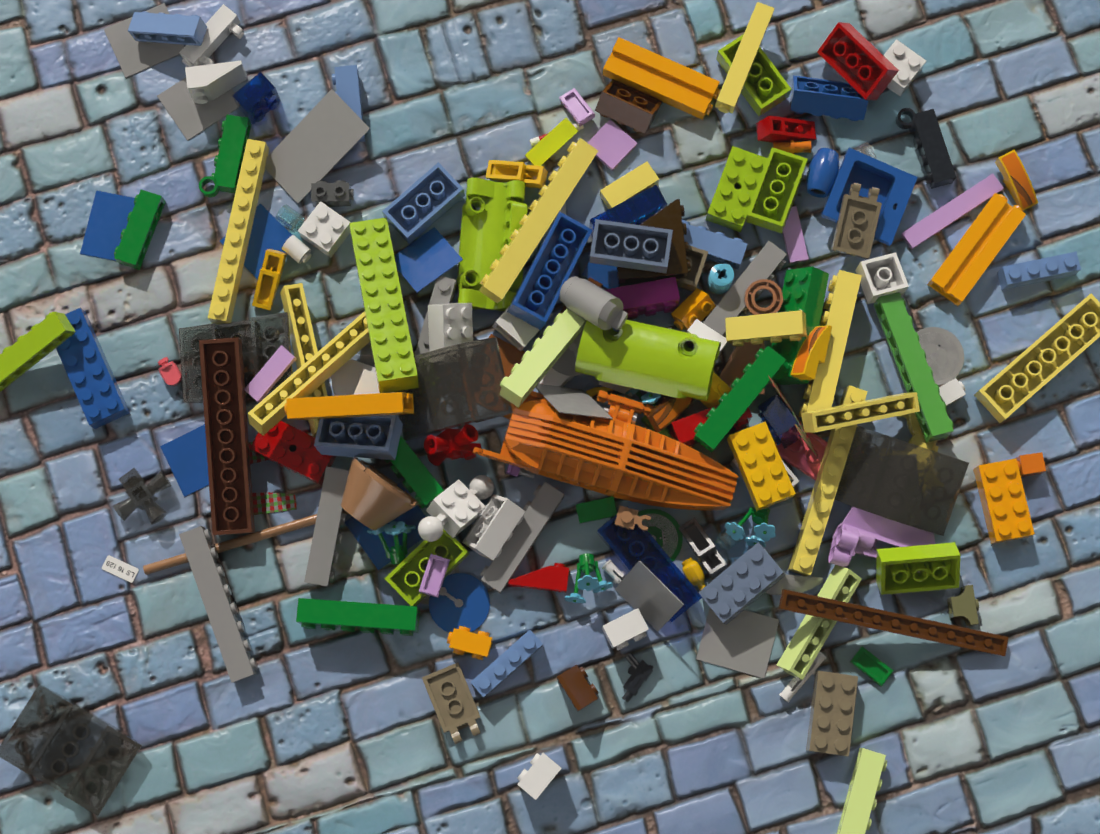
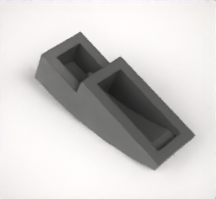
M695 517L678 527L712 581L728 568L727 563L716 550L715 545Z

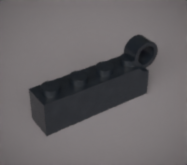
M910 108L901 109L896 117V124L899 128L909 129L913 133L914 147L919 151V162L922 167L924 166L926 172V183L930 184L931 189L952 184L956 179V174L934 109L915 113ZM901 115L910 116L911 122H903Z

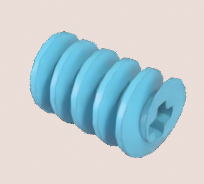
M717 264L711 269L707 286L712 293L723 294L729 291L734 278L733 268L729 264Z

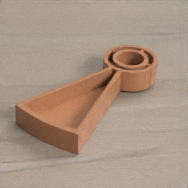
M760 279L747 287L744 294V304L752 315L777 313L783 303V293L774 281ZM760 289H766L772 294V302L766 308L759 307L754 300L756 292ZM764 341L763 344L754 345L751 342H746L743 346H735L718 377L729 387L736 378L741 379L744 375L743 369L748 363L753 364L756 358L754 356L760 348L764 350Z

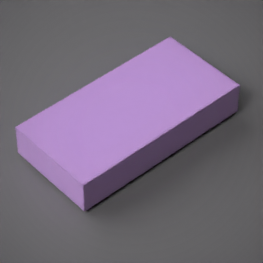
M575 88L559 97L560 102L579 126L595 118V113Z
M433 554L430 555L419 592L438 598L450 559Z

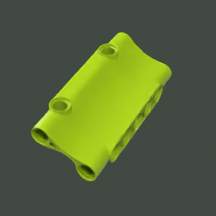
M481 178L467 179L466 201L462 206L459 255L463 260L458 263L457 285L459 287L458 303H472V309L505 311L512 303L523 281V268L504 298L498 304L481 293L479 289L482 286L480 281L485 274L489 276L492 271L490 266L495 259H500L502 256L500 254L501 249L505 244L509 245L511 242L509 237L515 229L519 230L521 227L519 224L520 220L525 214L527 215V204L524 203L525 182L519 180L494 182ZM466 276L470 279V283L467 282Z

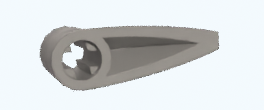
M785 575L767 590L766 594L781 595L782 589L800 593L820 585L823 582V578Z

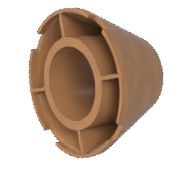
M357 457L352 459L341 507L359 522L376 531L418 504L408 492L400 489L394 481L365 461L357 460Z

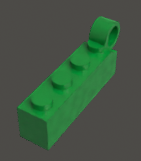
M227 114L226 120H223L221 126L223 134L222 138L218 140L219 154L214 159L215 173H212L211 177L202 178L199 182V189L205 197H215L219 190L235 194L245 147L252 126L249 118ZM207 183L215 184L214 189L209 192L204 191V186Z

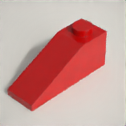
M767 116L756 123L758 141L773 143L790 142V140H794V142L816 140L814 121Z
M554 563V566H547L508 581V585L567 593L569 568L566 567V564Z

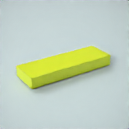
M567 118L563 119L528 151L525 157L533 165L541 166L571 139L578 130Z

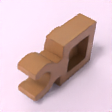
M619 506L614 525L634 530V526L637 525L641 530L647 531L648 527L643 526L642 521H650L651 517L648 515L639 517L637 516L639 510Z

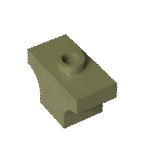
M973 585L963 586L958 596L947 598L949 618H961L966 623V626H974L979 624L977 616L979 603L975 599Z

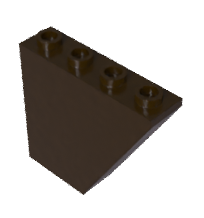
M680 199L674 200L640 224L641 226L673 230L667 272L659 273L617 267L618 284L648 282L676 277V279L687 278L688 272H691L690 260H686L689 246L688 242H684V235H687L686 223L682 224V217L685 216L684 205H680Z

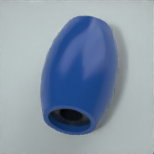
M820 148L814 155L809 165L806 180L807 192L810 195L818 198H825L829 195L840 165L839 154L835 150Z

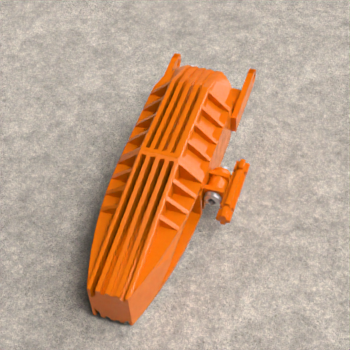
M494 381L493 386L501 389V381ZM599 390L596 401L608 402L610 407H604V410L613 419L559 413L541 393L532 391L519 408L514 405L500 454L474 447L473 450L475 454L517 466L534 474L635 503L673 509L725 510L731 506L730 502L733 499L739 477L703 453L670 437L635 425L638 416L635 413H644L645 416H648L654 406L648 404L645 406L641 402L612 393L608 395V392Z

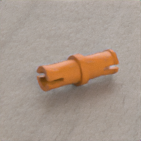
M790 140V142H773V148L792 154L811 153V141L794 142V140Z

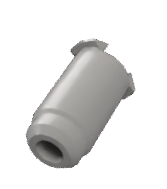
M576 276L571 277L563 283L560 289V301L570 311L600 329L608 330L613 327L619 330L624 325L628 313L623 311V302L590 281Z

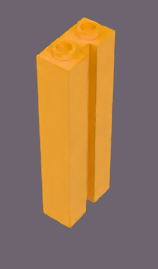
M618 37L612 53L603 68V76L614 79L702 120L705 115L710 114L713 108L711 102L713 98H718L721 91L718 88L720 81Z
M996 192L927 284L956 306L963 302L1026 216L1021 207L1017 205L1012 207L1007 203L1008 199L1005 196Z
M405 392L287 398V403L284 406L287 419L297 420L414 414L413 394Z

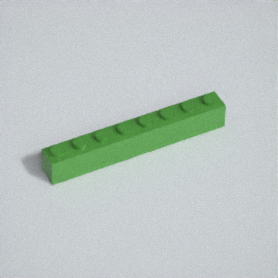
M900 292L878 297L873 305L907 393L917 392L920 412H915L925 441L927 443L947 438L954 431L953 422L947 415L946 404L940 397L939 386L935 384L933 379V371L926 361V353L919 343V335L913 328L912 317L908 315L906 310V302L901 297Z

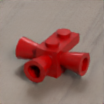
M471 424L464 425L462 429L448 428L437 436L429 435L424 442L428 460L435 466L441 465L446 458L451 460L465 458V460L473 459L476 457V454L473 452L474 447L482 449L480 443H472L478 440V432Z

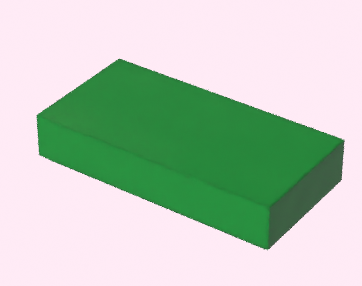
M614 497L576 504L579 524L617 516Z
M863 646L859 648L850 660L851 664L879 686H883L893 672L891 668Z

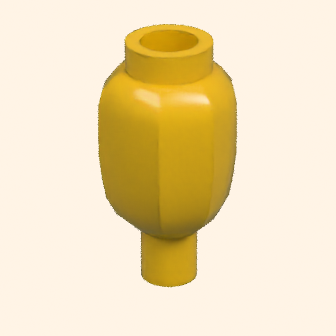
M690 557L681 563L683 565L682 571L687 580L701 591L706 586L704 583L705 575L699 563Z

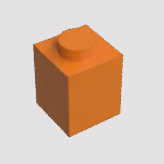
M1042 452L1016 457L1021 477L1046 472Z

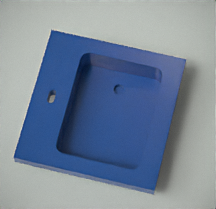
M849 147L821 217L835 223L838 222L843 196L845 194L850 195L851 184H861L859 196L867 198L869 189L872 187L878 188L880 190L877 202L882 203L874 240L890 246L918 177Z

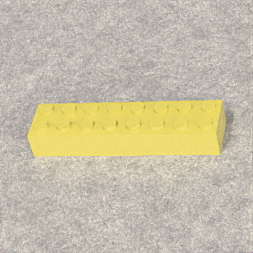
M839 270L837 275H833L832 280L829 282L828 291L830 293L825 300L823 308L826 311L821 317L819 326L830 325L832 330L825 363L818 364L815 379L809 380L810 383L803 393V399L806 400L803 406L800 407L798 417H801V424H803L801 413L832 407L862 275Z
M1090 293L974 394L999 423L1007 419L1100 337V302Z

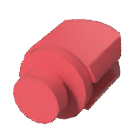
M168 357L159 360L157 363L162 367L158 370L164 382L170 386L178 385L182 380V374L174 361L168 363Z

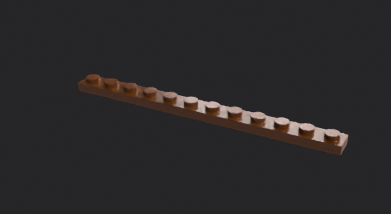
M782 589L779 609L999 656L1006 655L1009 637L786 589Z

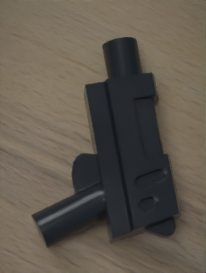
M631 652L625 656L631 665L628 669V674L631 676L623 686L627 691L622 699L626 702H629L633 695H637L639 688L653 672L652 665H648L643 659L639 663Z

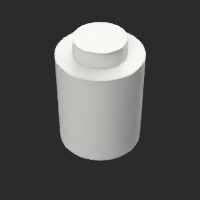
M295 235L289 237L282 246V250L299 264L302 262L306 263L312 256L310 254L311 249Z

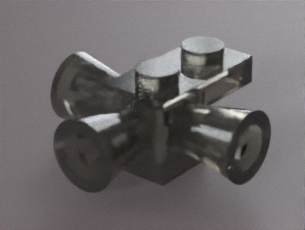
M136 468L131 469L119 478L130 498L113 505V508L124 521L136 508L145 510L151 525L159 522L167 515V512L155 502L158 499L155 495L156 493L172 486L162 471H159L148 484Z

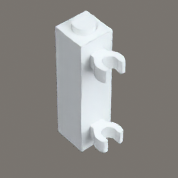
M223 4L206 23L207 30L202 45H186L179 52L183 58L182 62L187 67L213 64L214 62L209 57L231 33L238 39L244 36L243 29L238 26L240 20L237 14Z

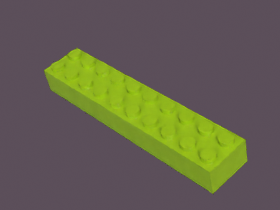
M387 217L349 223L379 393L419 388L416 363Z

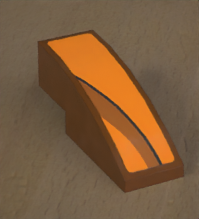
M670 396L659 399L647 416L655 432L658 433L671 424L689 407L694 399Z

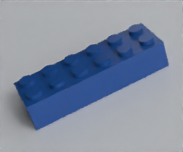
M559 212L553 220L507 312L541 330L546 324L559 298L560 289L563 283L568 280L592 229Z
M80 307L65 314L76 333L60 344L56 350L88 424L97 429L130 414V411L87 313Z

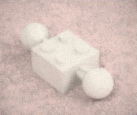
M478 475L471 480L468 489L458 479L433 499L426 511L431 516L423 518L418 525V532L421 538L429 542L436 541L442 536L443 529L452 538L457 536L474 522L486 506L480 500L487 499L492 495L494 491L493 481L488 476Z

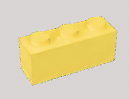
M648 161L601 189L600 197L611 214L616 211L619 213L627 207V204L639 201L643 194L655 191L658 188L660 179Z

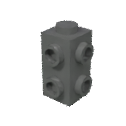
M338 180L335 183L317 181L316 183H311V202L313 207H316L320 201L328 207L351 206V200H354V189H351L350 184L346 183V181Z

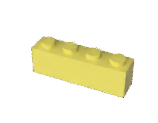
M802 310L725 318L726 341L732 344V346H743L746 342H751L754 345L763 344V341L770 340L771 343L782 342V339L790 338V341H799L801 337H807L806 314Z

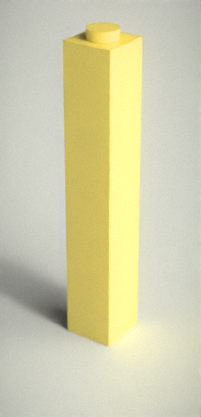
M760 2L756 3L717 98L715 107L719 111L733 114L775 8Z

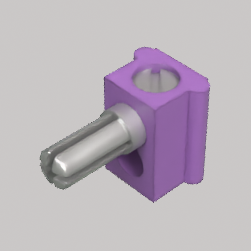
M508 464L506 474L515 477L519 474L534 478L533 475H535L523 468Z

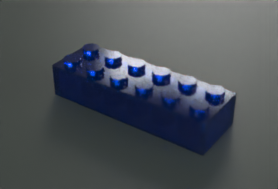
M615 515L597 530L598 536L628 573L640 560L684 604L668 621L671 624L702 598L701 595L648 530L643 531L637 525L634 526V530L616 526L614 524L617 515Z

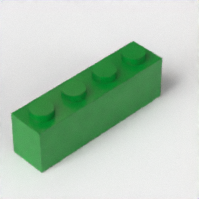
M140 190L139 195L135 196V206L133 211L128 214V224L126 229H123L121 232L119 246L114 250V259L119 264L140 270L166 203L162 196L145 190Z

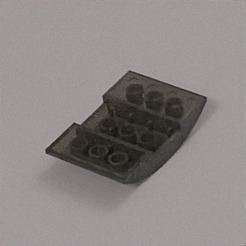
M288 312L251 317V320L219 325L212 323L179 328L183 403H203L199 340L242 339L243 367L247 368L244 369L247 370V372H244L246 388L281 345L291 353ZM292 365L267 395L293 374ZM245 391L246 399L253 398Z
M496 337L448 346L414 356L419 388L395 391L413 394L414 414L399 415L400 421L403 424L402 433L405 441L513 413L511 402L499 395L501 390L500 383L504 379L505 374Z
M857 425L834 500L902 524L944 536L969 462Z
M39 684L0 745V758L25 773L35 776L63 793L65 797L99 816L142 745L82 706Z

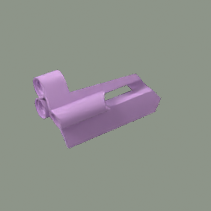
M853 506L833 533L828 562L847 568L852 556H855V554L876 558L877 548L875 545L879 540L899 547L935 544L934 533Z

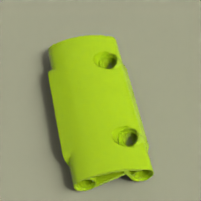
M586 320L578 348L575 372L595 376L599 381L682 399L690 397L707 401L721 342L700 338L696 334L626 320L619 329V332L614 331L613 328L608 330L600 329ZM686 341L693 342L694 348L688 347Z

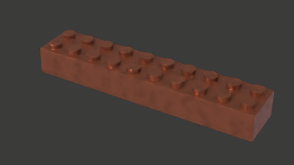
M242 339L199 340L212 534L225 535L255 532Z

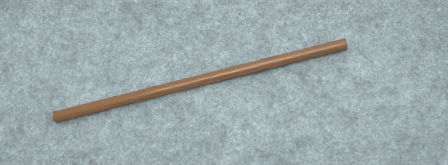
M343 510V513H344V514H346V515L349 514L348 512H346L345 510ZM317 514L211 546L216 548L217 553H221L308 527L316 523ZM186 553L144 565L143 569L145 575L188 563L189 561Z

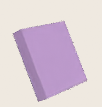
M611 119L588 142V144L598 150L595 157L611 171L637 146V142Z

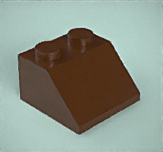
M575 665L557 676V680L578 712L597 700L596 695L599 692L593 683L589 685L585 679L588 675L584 668H578Z

